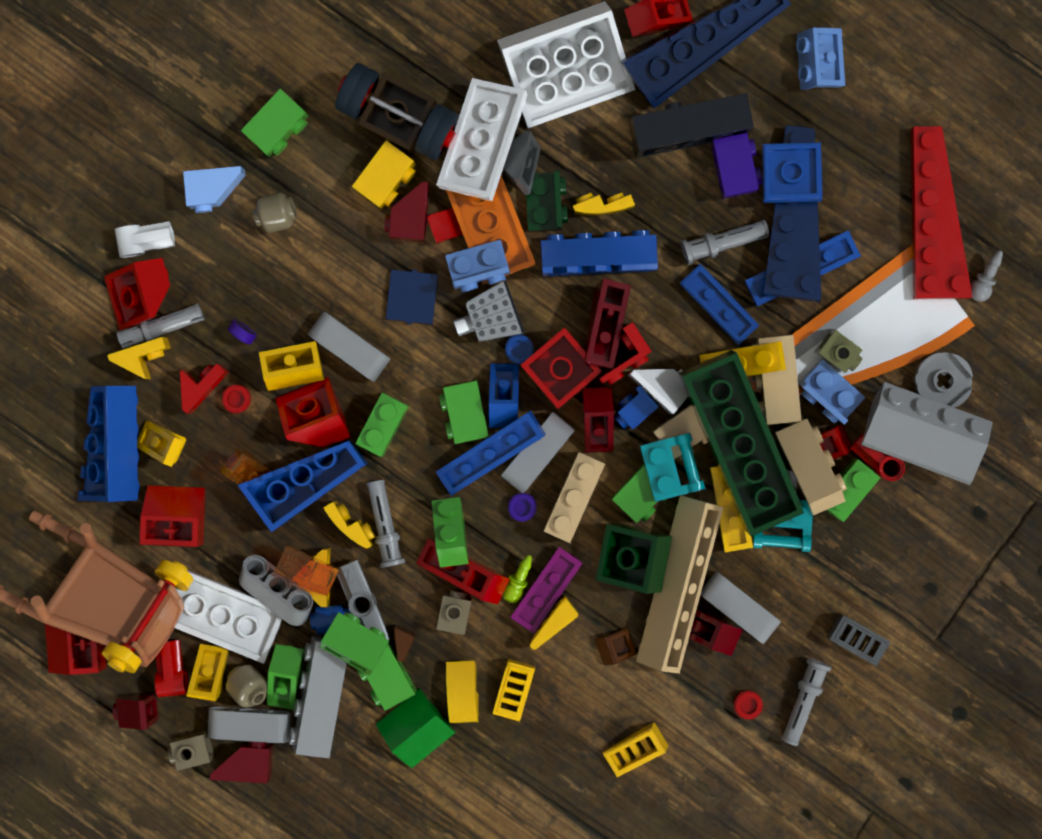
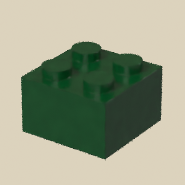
M622 523L606 524L596 580L645 594L661 592L672 536Z

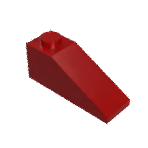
M427 539L416 562L417 565L482 601L494 604L499 603L510 578L469 557V564L440 567L435 541Z

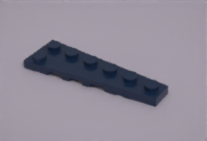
M734 0L624 58L620 63L651 108H656L781 13L791 3L789 0Z
M786 125L783 144L815 143V129ZM818 202L775 203L763 295L814 302L821 301Z

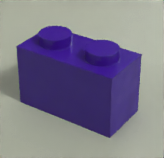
M747 133L713 140L711 148L722 199L756 193L759 190L758 185L762 184V177L759 167H754L752 158L756 156L754 140H749Z

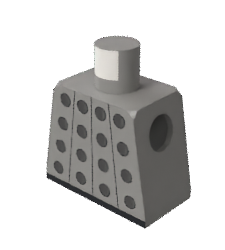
M506 281L466 302L469 315L453 320L459 336L475 331L479 342L525 333Z

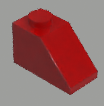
M642 0L624 9L632 37L653 35L693 22L687 0Z

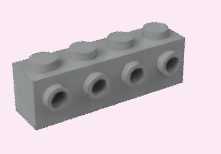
M312 636L311 643H306L304 650V660L307 661L305 672L301 671L299 677V688L302 689L300 700L296 699L294 705V717H297L295 728L291 727L289 745H292V749L297 755L330 758L347 663L319 648L323 637Z

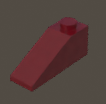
M605 278L596 285L590 311L584 363L611 370L614 368L631 285Z

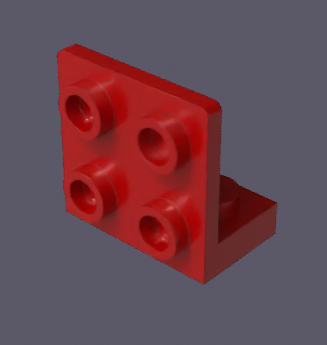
M633 322L622 328L621 332L623 335L620 336V340L627 351L634 350L635 354L616 365L612 370L610 369L599 376L598 380L600 383L607 381L611 385L625 376L622 371L630 365L633 369H636L649 360L646 355L652 351Z

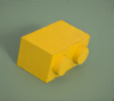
M386 140L352 187L382 210L385 205L390 207L397 199L399 193L396 190L402 182L407 184L416 172L413 169L416 164L411 158Z
M316 341L259 352L263 379L268 391L324 380Z

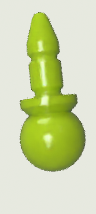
M527 555L520 562L515 575L509 576L510 580L502 595L509 603H517L524 596V588L528 584L525 579L531 568V555Z

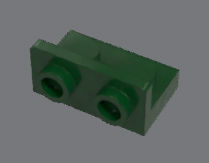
M554 170V172L535 173L531 193L526 195L528 232L562 230V223H568L567 206H561V195L566 194V178L560 177L559 170Z

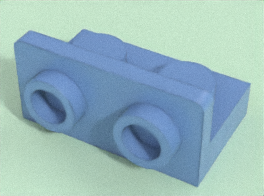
M810 28L797 33L796 49L798 52L800 89L809 90L815 87L840 88L845 86L842 29Z
M501 239L445 255L453 286L455 289L460 288L461 292L477 289V283L488 280L489 285L505 281V275L510 274Z
M823 359L799 383L804 389L801 395L813 405L818 401L825 407L822 413L834 424L839 420L845 425L848 421L846 418L865 399V396Z

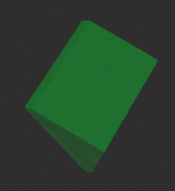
M421 688L416 691L415 695L404 700L376 723L391 752L410 768L417 765L456 733Z

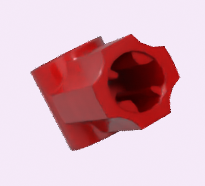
M864 433L860 435L849 449L870 466L883 480H899L905 473L904 462L901 459L861 445ZM888 460L895 461L898 467L896 474L893 476H887L883 471V465Z
M168 639L156 656L157 697L187 695L189 684L187 671L183 669L181 640Z

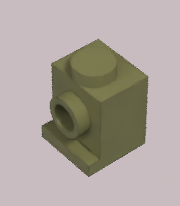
M831 329L814 351L843 373H846L848 369L854 371L863 359L859 355L863 349L836 329ZM844 347L847 350V356L840 358L838 351Z

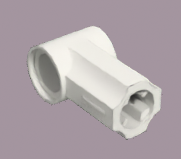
M169 221L141 227L140 225H129L115 229L120 258L144 255L146 251L175 246L174 231Z

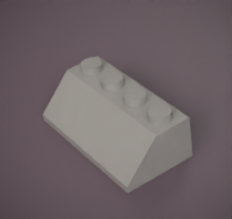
M884 382L872 400L861 445L970 485L987 449L993 422Z

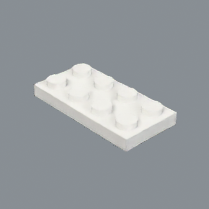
M472 78L454 130L456 135L448 148L436 184L440 189L493 201L528 95L524 89Z
M188 570L187 572L192 575L194 581L187 591L176 589L182 598L184 609L175 628L260 663H266L283 619L252 595Z

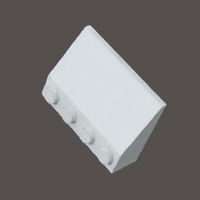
M605 1L497 40L512 86L524 89L528 94L522 110L527 128L635 90L633 80L620 63L626 57L612 10Z

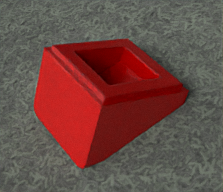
M453 208L426 216L436 244L463 235Z
M842 424L820 433L824 441L820 443L823 452L829 450L833 459L847 455L852 451L849 449L852 445Z

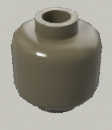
M277 192L258 199L257 209L253 210V217L257 226L262 225L266 232L274 233L291 228L294 219H297V210L292 197H287L284 193Z
M243 665L231 670L227 677L226 690L240 706L244 708L253 707L265 700L268 681L256 667Z

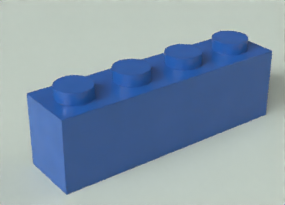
M649 230L632 231V236L622 237L621 232H605L602 238H592V233L575 234V239H564L563 235H547L546 240L541 241L542 277L656 272L658 270L656 235H649Z
M91 386L86 422L91 426V430L87 438L84 439L83 448L88 452L87 465L81 466L80 474L81 478H85L84 490L78 491L77 501L118 502L138 500L140 485L137 468L139 461L137 434L139 428L137 424L136 407L138 396L136 394V386Z
M351 440L239 484L238 487L269 530L273 532L359 471L368 462Z

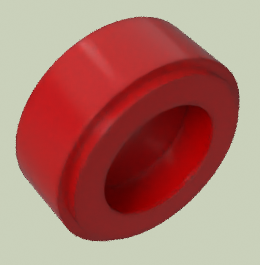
M231 385L222 394V404L229 412L242 413L251 405V393L242 385Z
M742 690L735 696L733 707L738 716L750 720L759 716L763 703L756 692Z

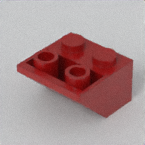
M148 485L140 518L139 545L187 547L203 545L206 488Z
M45 624L48 673L76 675L99 673L106 669V658L102 655L105 645Z

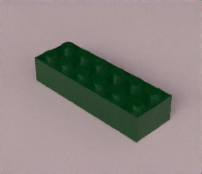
M730 350L678 373L745 531L750 536H753L804 514L737 352Z

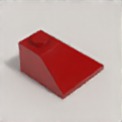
M163 258L134 262L104 276L119 331L155 317L170 287L168 271L164 265Z
M328 377L322 381L314 382L275 398L287 440L324 448L350 437L344 414Z

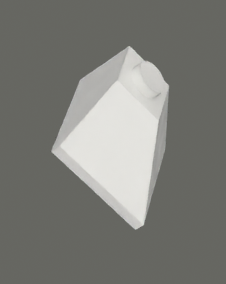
M674 369L633 370L628 374L635 383L640 385L669 414H674L688 397L678 374L683 371L682 369L678 372Z

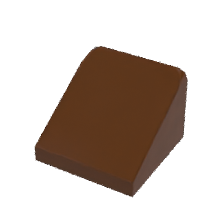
M396 625L394 627L397 658L399 662L405 660L416 635L415 632Z
M623 628L595 639L605 666L615 665L637 655L628 628Z

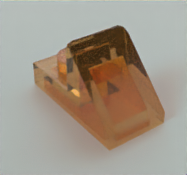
M236 448L219 471L239 485L273 470L247 450L243 452Z
M287 545L274 572L298 583L300 588L328 596L340 569Z

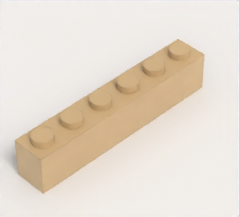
M680 495L669 534L672 536L662 591L653 593L636 662L659 671L680 674L722 516L723 506Z

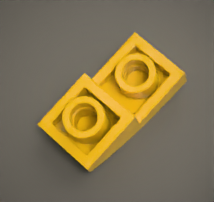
M592 193L576 199L577 204L573 205L572 209L574 214L604 216L632 209L635 203L631 194L624 197L623 193H619L608 198V204L604 205L600 195L593 197Z
M334 501L323 507L334 524L351 540L366 549L374 545L372 539L375 538V535L367 522L363 524L361 520H358L350 525L348 520L351 516L343 503L339 505L337 501Z
M446 662L449 722H478L479 694L476 692V662Z

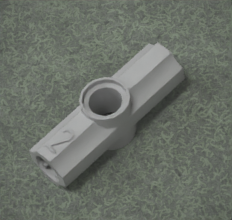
M357 559L336 568L335 571L349 603L348 606L351 614L361 621L359 624L368 629L370 627L379 629L386 635L385 639L390 640L391 638L377 606L376 597L371 592L359 560ZM356 598H367L370 602V609L360 611L355 604Z

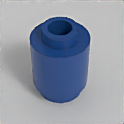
M344 605L316 606L315 612L310 613L311 630L316 629L317 635H325L338 612L343 615L346 612L351 614L349 607L344 608Z

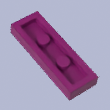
M559 546L510 618L534 634L583 562Z

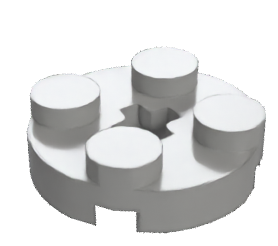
M947 352L935 353L926 357L918 365L913 376V383L917 394L955 408L964 403L971 394L973 374L969 364L959 355ZM939 374L942 376L948 374L950 376L948 388L937 385L939 381L937 376Z

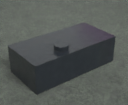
M747 93L682 106V102L670 103L664 106L665 110L632 116L629 124L636 159L710 144L713 140L743 133L749 135L754 128Z

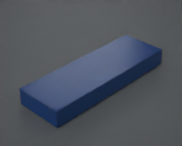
M701 264L679 283L737 345H740L759 326Z

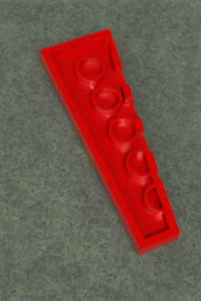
M914 126L911 128L913 299L972 298V291L942 126Z

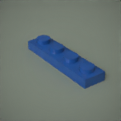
M849 230L819 244L820 274L828 273L861 256ZM766 271L744 281L756 307L776 298L775 296L763 295Z
M530 410L438 469L436 474L452 496L543 438L546 433Z

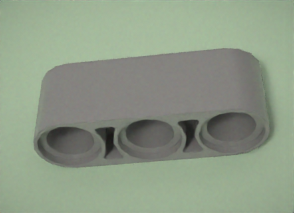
M323 311L307 334L373 382L377 380L391 360L325 311Z
M554 412L541 425L546 435L522 450L501 475L522 494L575 431L573 427Z
M258 555L247 557L243 562L239 575L241 587L288 624L300 626L306 623L313 606V598L309 592L263 557ZM249 572H255V573H257L258 575H253V574H251V573H249ZM271 589H277L280 592H274ZM293 606H299L302 610L296 609Z
M717 571L702 588V597L762 644L767 641L781 623L780 620Z
M210 707L207 737L220 740L289 742L291 712L238 707Z

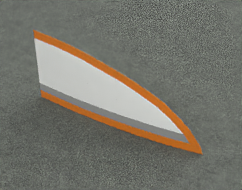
M911 245L792 334L794 337L799 395L804 390L799 383L823 359L814 351L831 329H836L863 349L859 354L863 359L854 371L848 369L846 373H843L824 360L852 385L921 359L954 341L975 325L955 299H913V248ZM844 347L838 351L840 358L847 356V350ZM755 375L747 376L752 390L761 393V390H756Z

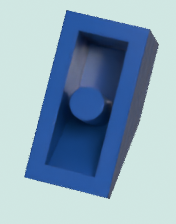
M491 363L489 428H504L518 419L519 364Z

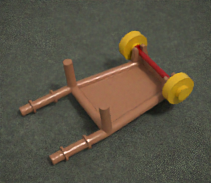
M34 510L29 517L31 522L39 525L41 530L47 529L63 537L65 542L71 541L83 547L84 550L47 605H45L40 596L32 597L29 603L28 598H19L4 590L2 585H0V601L15 608V612L18 614L23 612L42 623L105 645L106 647L102 655L109 661L108 665L123 673L125 670L135 673L140 665L147 667L169 639L183 612L184 604L176 589L187 591L191 586L194 578L187 572L188 569L177 561L162 560L155 570L156 575L161 579L157 582L98 543L90 524H82L79 528L81 533H79L74 526L67 527L53 520L50 514L43 515Z

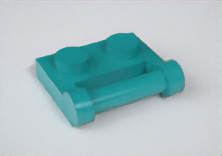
M691 432L640 445L655 502L705 489L704 481L700 480L690 443L693 441ZM679 445L689 481L688 484H680L671 450L672 446Z
M799 500L804 514L774 526L801 529V537L764 535L763 532L752 536L753 548L761 549L762 546L798 548L801 552H810L813 514L807 501Z

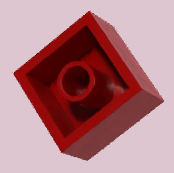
M565 327L521 364L522 368L557 409L602 372L598 366L584 363L585 351Z

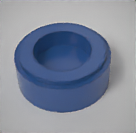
M524 335L511 337L505 346V353L509 360L518 364L525 362L533 355L534 351L531 340Z

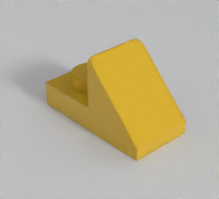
M160 337L107 356L109 361L144 379H151L144 358L147 357L148 361L165 356L163 351L171 349L168 338Z
M146 420L137 440V448L162 464L172 467L173 463H176L180 456L186 438Z
M200 644L187 697L210 701L217 700L223 690L222 678L229 655L228 649Z

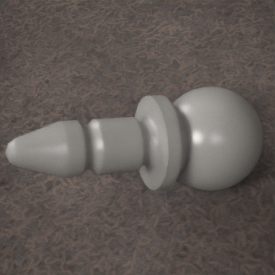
M997 251L990 258L984 274L978 273L977 280L971 283L972 299L975 301L983 302L990 298L992 286L996 284L993 277L1001 265L1002 251Z

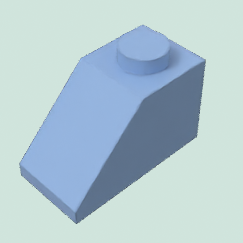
M237 166L183 171L186 206L195 209V213L212 212V207L221 206L245 177V169Z

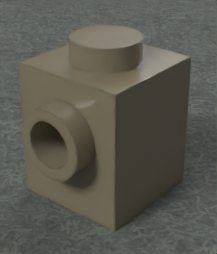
M450 590V594L444 593L436 630L465 635L472 598L466 597V592Z
M207 730L175 738L170 742V747H168L169 760L171 764H175L177 771L210 763L215 758L211 739L207 737Z

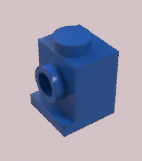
M640 385L634 389L638 393L637 395L633 396L630 393L618 403L621 409L617 411L614 418L624 429L629 426L633 430L659 407Z

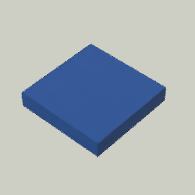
M821 143L762 145L763 203L822 202Z

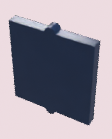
M413 269L412 272L391 270L386 319L406 321L408 325H411L412 322L433 324L438 275L418 273L416 269Z

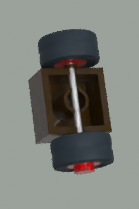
M356 63L339 84L335 109L353 119H358L361 116L358 122L359 127L383 141L387 140L393 146L411 155L415 149L417 152L437 160L445 147H450L456 135L454 129L459 115L437 104L436 98L385 72L378 83L379 73L361 63Z

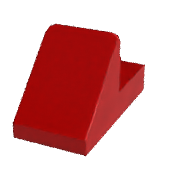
M210 364L200 374L199 377L202 380L198 382L188 371L181 369L182 410L186 414H192L230 371L222 364H216L215 366Z

